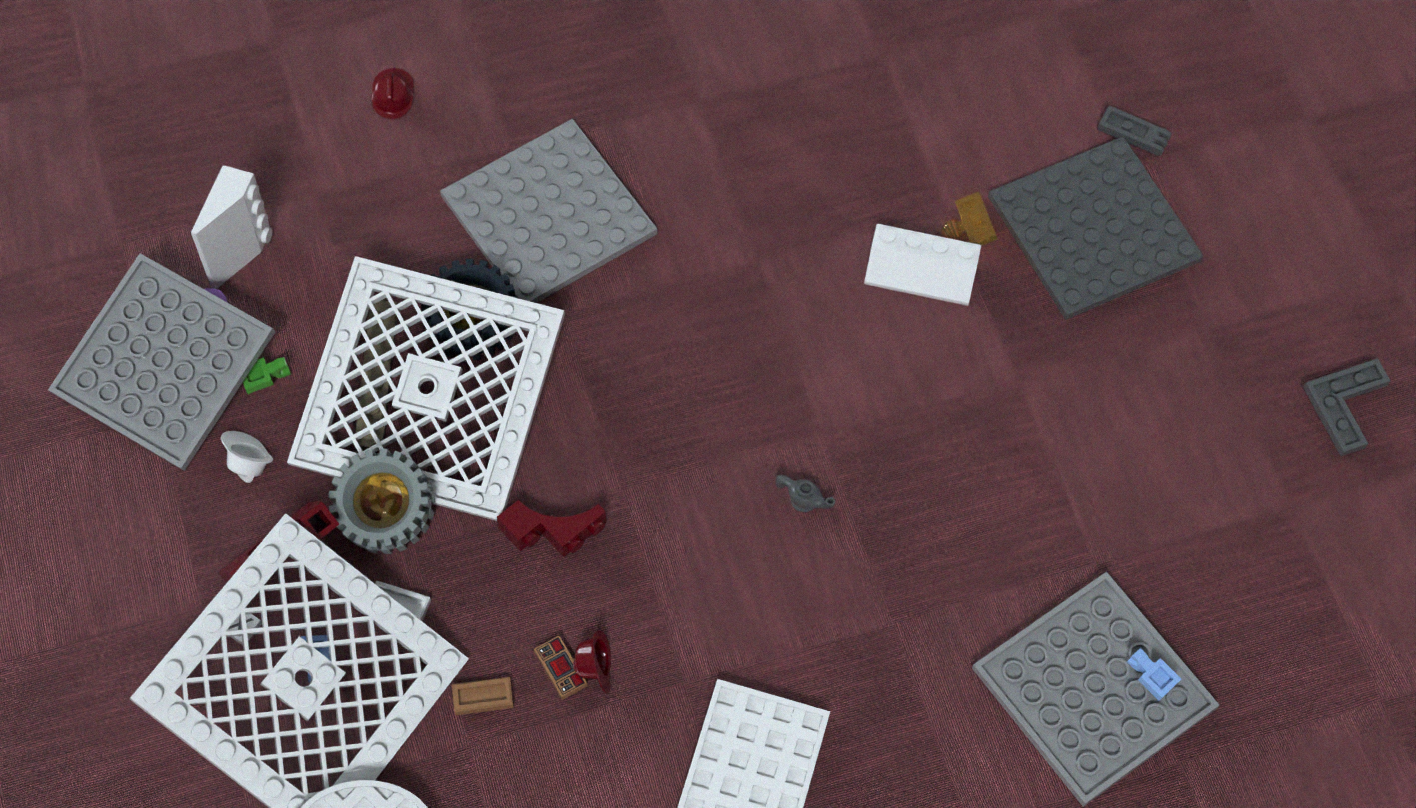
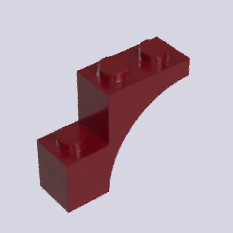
M517 500L497 516V523L501 532L519 551L523 550L526 546L531 547L536 544L542 534L565 557L570 552H577L591 535L595 536L604 529L606 525V511L597 504L581 514L554 517L535 512Z

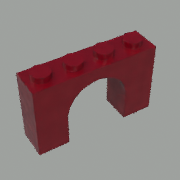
M322 501L308 502L290 516L319 540L339 525ZM266 536L218 572L226 583Z

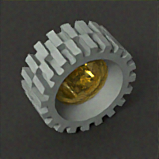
M380 448V453L376 454L370 449L365 451L366 457L360 458L356 454L351 457L353 464L350 467L344 463L339 468L343 472L341 478L334 476L332 484L336 487L335 491L329 490V499L333 502L329 509L339 523L337 528L355 545L362 549L366 548L372 553L377 554L378 551H382L384 554H393L392 549L397 548L399 551L407 549L406 543L411 541L415 544L420 540L417 537L420 531L427 532L429 528L426 524L427 519L433 520L435 512L431 509V505H435V497L431 493L433 490L431 483L413 460L407 459L398 451L392 454L388 449ZM387 485L398 487L402 493V506L397 514L396 512L399 508V504L395 501L397 498L390 490L386 489ZM368 495V501L373 505L371 509L378 516L382 517L380 521L372 520L367 516L365 502ZM382 498H386L388 500L387 502H385L386 507L384 508L380 506V504H382Z

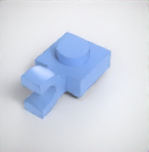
M1141 648L1127 661L1132 668L1143 673L1138 681L1158 701L1181 680L1161 658L1154 663Z

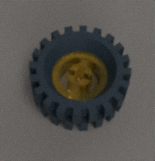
M466 259V264L460 265L459 260L452 261V268L447 269L445 265L438 268L439 276H436L434 273L431 274V276L516 298L514 286L510 284L507 274L501 275L500 268L496 265L489 269L488 261L480 260L479 265H474L473 259ZM420 303L421 312L432 307ZM443 309L447 318L452 317V311ZM439 311L425 318L430 328L444 321ZM469 316L473 325L484 321L483 319ZM465 318L460 320V323L456 322L451 325L456 335L470 328ZM495 323L500 332L510 328L509 326ZM492 325L478 331L483 342L497 335ZM448 327L434 334L439 344L453 337ZM514 333L506 337V339L511 341V339L514 336ZM474 334L460 341L465 351L479 345ZM501 341L487 348L491 356L494 355V347L497 346L500 351L504 348ZM457 343L444 350L445 355L451 358L454 352L458 356L462 354ZM482 350L473 355V361L481 360L480 354L484 353V351Z

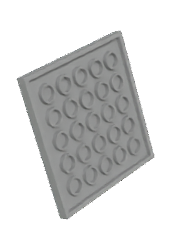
M573 119L440 190L443 200L491 266L496 265L499 267L501 275L507 274L510 284L514 286L516 298L534 303L543 300L657 235L656 226Z
M140 253L48 391L185 471L276 331Z
M1107 572L980 659L972 667L973 671L1083 807L1219 707L1218 702ZM1140 648L1154 663L1161 658L1181 678L1160 701L1138 681L1143 673L1135 670L1127 663L1131 656Z

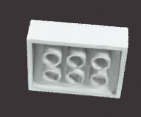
M224 165L191 231L211 288H219L259 255L265 243L268 244L272 237V228H270L268 222V215L265 212L264 201L261 199L254 173Z

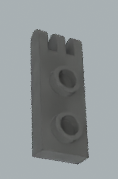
M1110 105L1097 129L1115 138L1123 137L1129 144L1157 156L1163 154L1164 148L1172 136L1170 131Z

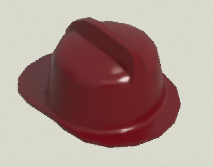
M389 68L379 72L374 78L372 106L379 116L392 120L401 118L408 113L413 102L414 84L411 75L403 69Z
M597 630L592 638L578 644L573 668L577 675L582 678L597 679L604 693L609 694L611 651L606 635L603 631Z

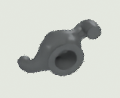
M783 474L776 477V487H788L791 504L797 511L809 512L814 508L831 509L835 505V499L833 497L824 498L818 486L810 480H792Z

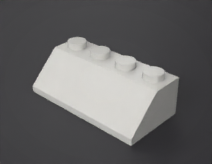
M877 224L864 284L968 306L981 245Z

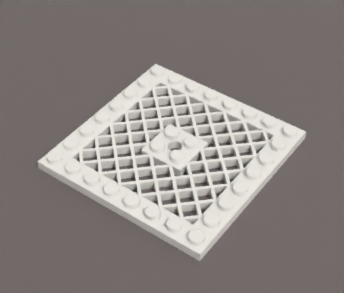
M355 256L287 463L291 466L341 478L343 472L339 468L344 463L350 467L353 464L351 457L356 454L360 458L366 457V450L372 449L374 452H377L380 448L384 449L389 444L398 441L403 450L400 453L407 459L413 460L410 454L424 447L429 458L417 466L423 470L433 464L438 473L437 475L422 471L432 485L433 490L431 493L435 497V505L497 521V516L505 511L565 311ZM391 296L406 300L395 305ZM387 298L392 307L378 314L374 304ZM417 303L429 305L432 307L421 312ZM413 304L418 314L404 321L399 311ZM370 308L375 317L365 322ZM443 309L456 312L458 314L450 318H447ZM439 311L444 321L430 328L425 318ZM396 314L401 324L387 331L382 321ZM469 316L483 319L484 321L473 325ZM465 318L470 328L456 335L451 325ZM422 320L427 330L413 338L408 327ZM379 323L384 333L370 340L365 330ZM495 323L506 325L510 328L500 332ZM492 325L497 335L483 342L478 331ZM448 327L453 337L439 344L434 334ZM405 330L410 340L396 347L391 337ZM522 330L529 331L527 339ZM518 332L523 342L509 349L504 338ZM362 333L364 339L366 340V343L357 347L360 335ZM474 334L479 345L465 351L460 341ZM431 337L436 347L422 354L417 344ZM387 339L392 350L379 356L374 346ZM501 341L506 351L492 358L487 348ZM457 343L462 354L448 361L444 350ZM414 346L419 356L408 353L406 362H404L400 353ZM370 349L375 359L361 365L357 355ZM483 350L488 361L475 368L470 357ZM523 350L518 365L513 355ZM440 353L444 362L432 360L429 358ZM397 356L401 366L388 373L383 362ZM510 357L515 368L501 375L496 364ZM352 360H354L358 368L348 373ZM466 360L471 370L461 375L462 368L455 365ZM379 365L384 375L370 382L366 372ZM493 367L498 377L484 384L479 373ZM362 374L367 385L353 391L348 381ZM401 374L398 387L396 388L392 379ZM475 376L480 387L467 394L461 383ZM515 376L512 389L510 391L505 381ZM388 381L393 392L379 398L374 388ZM425 381H432L435 384L434 390L429 394L420 392V386ZM502 383L507 394L493 401L488 390ZM345 385L349 394L340 399L343 387ZM458 386L463 396L453 401ZM371 391L376 401L362 408L357 398ZM485 393L490 403L476 410L471 399ZM353 400L358 411L345 418L340 407ZM393 400V408L399 410L388 415L383 405ZM467 402L472 413L459 420L453 409ZM507 402L502 417L497 406ZM380 408L385 418L371 425L366 414ZM493 409L499 420L485 427L479 416ZM335 412H337L341 420L331 425ZM410 412L426 417L415 422ZM450 412L455 422L441 430L436 419L446 422ZM406 414L411 425L398 432L392 421ZM362 417L367 428L354 434L349 423ZM476 419L481 430L467 436L462 426ZM432 421L438 432L424 439L418 428ZM389 424L393 435L380 441L375 431ZM345 427L350 437L336 443L331 433ZM459 428L464 439L450 446L445 435ZM499 428L494 444L489 433ZM415 431L420 442L406 448L401 438ZM371 433L376 444L363 451L358 440ZM485 435L491 446L477 453L471 442ZM327 437L332 446L325 444ZM441 438L447 449L433 456L428 445ZM354 443L358 453L344 450L343 448ZM468 445L473 456L460 463L454 452ZM491 454L487 469H485L481 459ZM451 455L456 465L442 473L437 461ZM477 461L482 473L469 480L463 469ZM459 471L465 482L448 477ZM382 478L368 485L372 488L409 497L406 485L397 479ZM483 480L482 486L474 485Z
M285 513L130 697V700L268 808H301L311 797L318 793H308L306 777L322 775L323 790L329 787L328 774L343 772L332 786L356 780L375 781L469 658ZM288 556L296 561L283 563ZM298 567L300 582L285 583L283 569ZM278 569L279 584L265 585ZM305 569L318 580L306 581ZM322 586L323 600L308 602L307 587ZM328 587L341 598L329 599ZM301 588L302 602L287 604L286 589ZM280 590L281 605L266 606L264 591ZM259 592L260 607L246 608ZM345 604L346 619L331 620L330 605ZM324 606L325 621L310 622L309 608ZM351 606L363 614L364 617L352 618ZM303 608L305 623L289 625L288 610ZM282 610L284 625L268 627L267 612ZM261 613L262 628L247 629L245 614ZM240 615L241 630L227 631ZM368 622L369 637L355 638L353 624ZM347 624L349 639L334 641L332 626ZM374 624L388 635L375 636ZM326 627L328 641L313 643L311 628ZM305 629L307 642L299 636L292 644L290 630ZM284 631L286 646L270 648L269 633ZM263 633L265 648L249 650L248 635ZM242 636L243 651L228 652L226 637ZM221 638L222 653L208 654ZM390 640L392 655L378 657L376 642ZM370 642L372 657L357 659L355 644ZM397 642L411 653L398 654ZM349 645L351 660L336 661L334 646ZM329 647L330 660L315 648ZM286 652L273 668L271 653ZM265 654L267 669L251 671L250 656ZM244 656L246 672L230 673L228 658ZM413 658L415 673L401 675L399 660ZM223 659L224 674L208 676L207 660ZM420 660L426 664L425 668L422 671ZM393 661L395 676L380 677L378 662ZM201 662L203 677L188 678ZM372 663L374 678L359 680L358 664ZM352 665L353 681L339 682L345 675V672L339 667ZM298 671H307L311 675L310 685L302 687L296 683L295 674ZM267 675L260 684L267 691L254 692L252 677ZM246 677L248 693L232 695L230 679ZM415 679L403 694L402 680ZM225 680L226 695L210 697L209 682ZM395 681L397 696L383 698L381 683ZM203 682L205 698L188 700L187 684ZM375 684L377 699L362 700L360 685ZM181 685L183 699L175 693ZM354 686L356 701L341 703L339 688ZM333 690L335 704L321 705ZM270 696L271 711L256 713L254 698ZM276 697L291 709L277 711ZM249 698L250 714L234 716L233 700ZM227 701L229 717L212 718L211 703ZM397 702L385 717L383 703ZM205 704L207 718L191 705ZM377 704L379 720L364 721L363 706ZM357 707L358 722L343 724L342 708ZM336 709L337 725L322 727L321 711ZM315 712L316 727L301 729L300 716L308 721ZM293 714L295 730L280 732L278 716ZM272 717L274 733L258 734L256 719ZM251 719L252 735L236 737L235 721ZM229 722L231 736L215 724ZM379 725L367 741L365 727ZM359 728L361 743L346 745L344 729ZM338 730L340 746L325 748L323 732ZM317 733L319 749L303 750L302 734ZM296 735L297 751L282 753L280 737ZM274 738L276 754L260 756L259 740ZM253 741L254 754L238 742ZM360 749L348 765L346 750ZM340 751L342 767L327 769L325 753ZM319 754L321 770L306 772L304 756ZM298 757L300 773L284 774L282 758ZM277 759L278 773L263 761ZM300 778L302 792L286 779Z

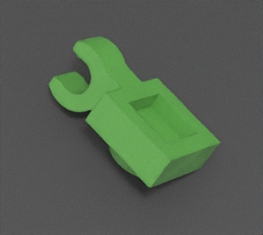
M263 357L257 359L244 379L243 384L247 394L274 385L273 377L283 378L290 375L291 372L284 357L270 363H266Z

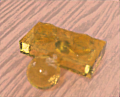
M980 192L955 201L962 221L948 220L941 228L943 237L954 240L958 239L962 231L966 230L970 243L981 246L998 239Z

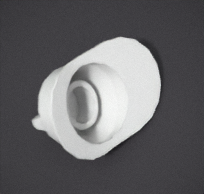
M238 431L222 433L221 441L227 449V467L232 472L238 474L246 483H251L254 477L260 476L266 464L273 461L272 456L260 441L251 435Z

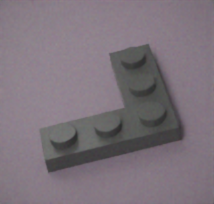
M1378 358L1306 382L1303 386L1340 456L1365 449L1368 445L1366 438L1344 400L1388 386L1391 380Z

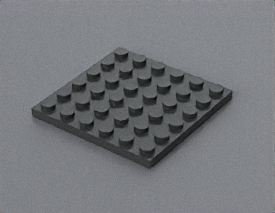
M1123 137L989 191L988 198L1065 320L1200 263L1204 257Z

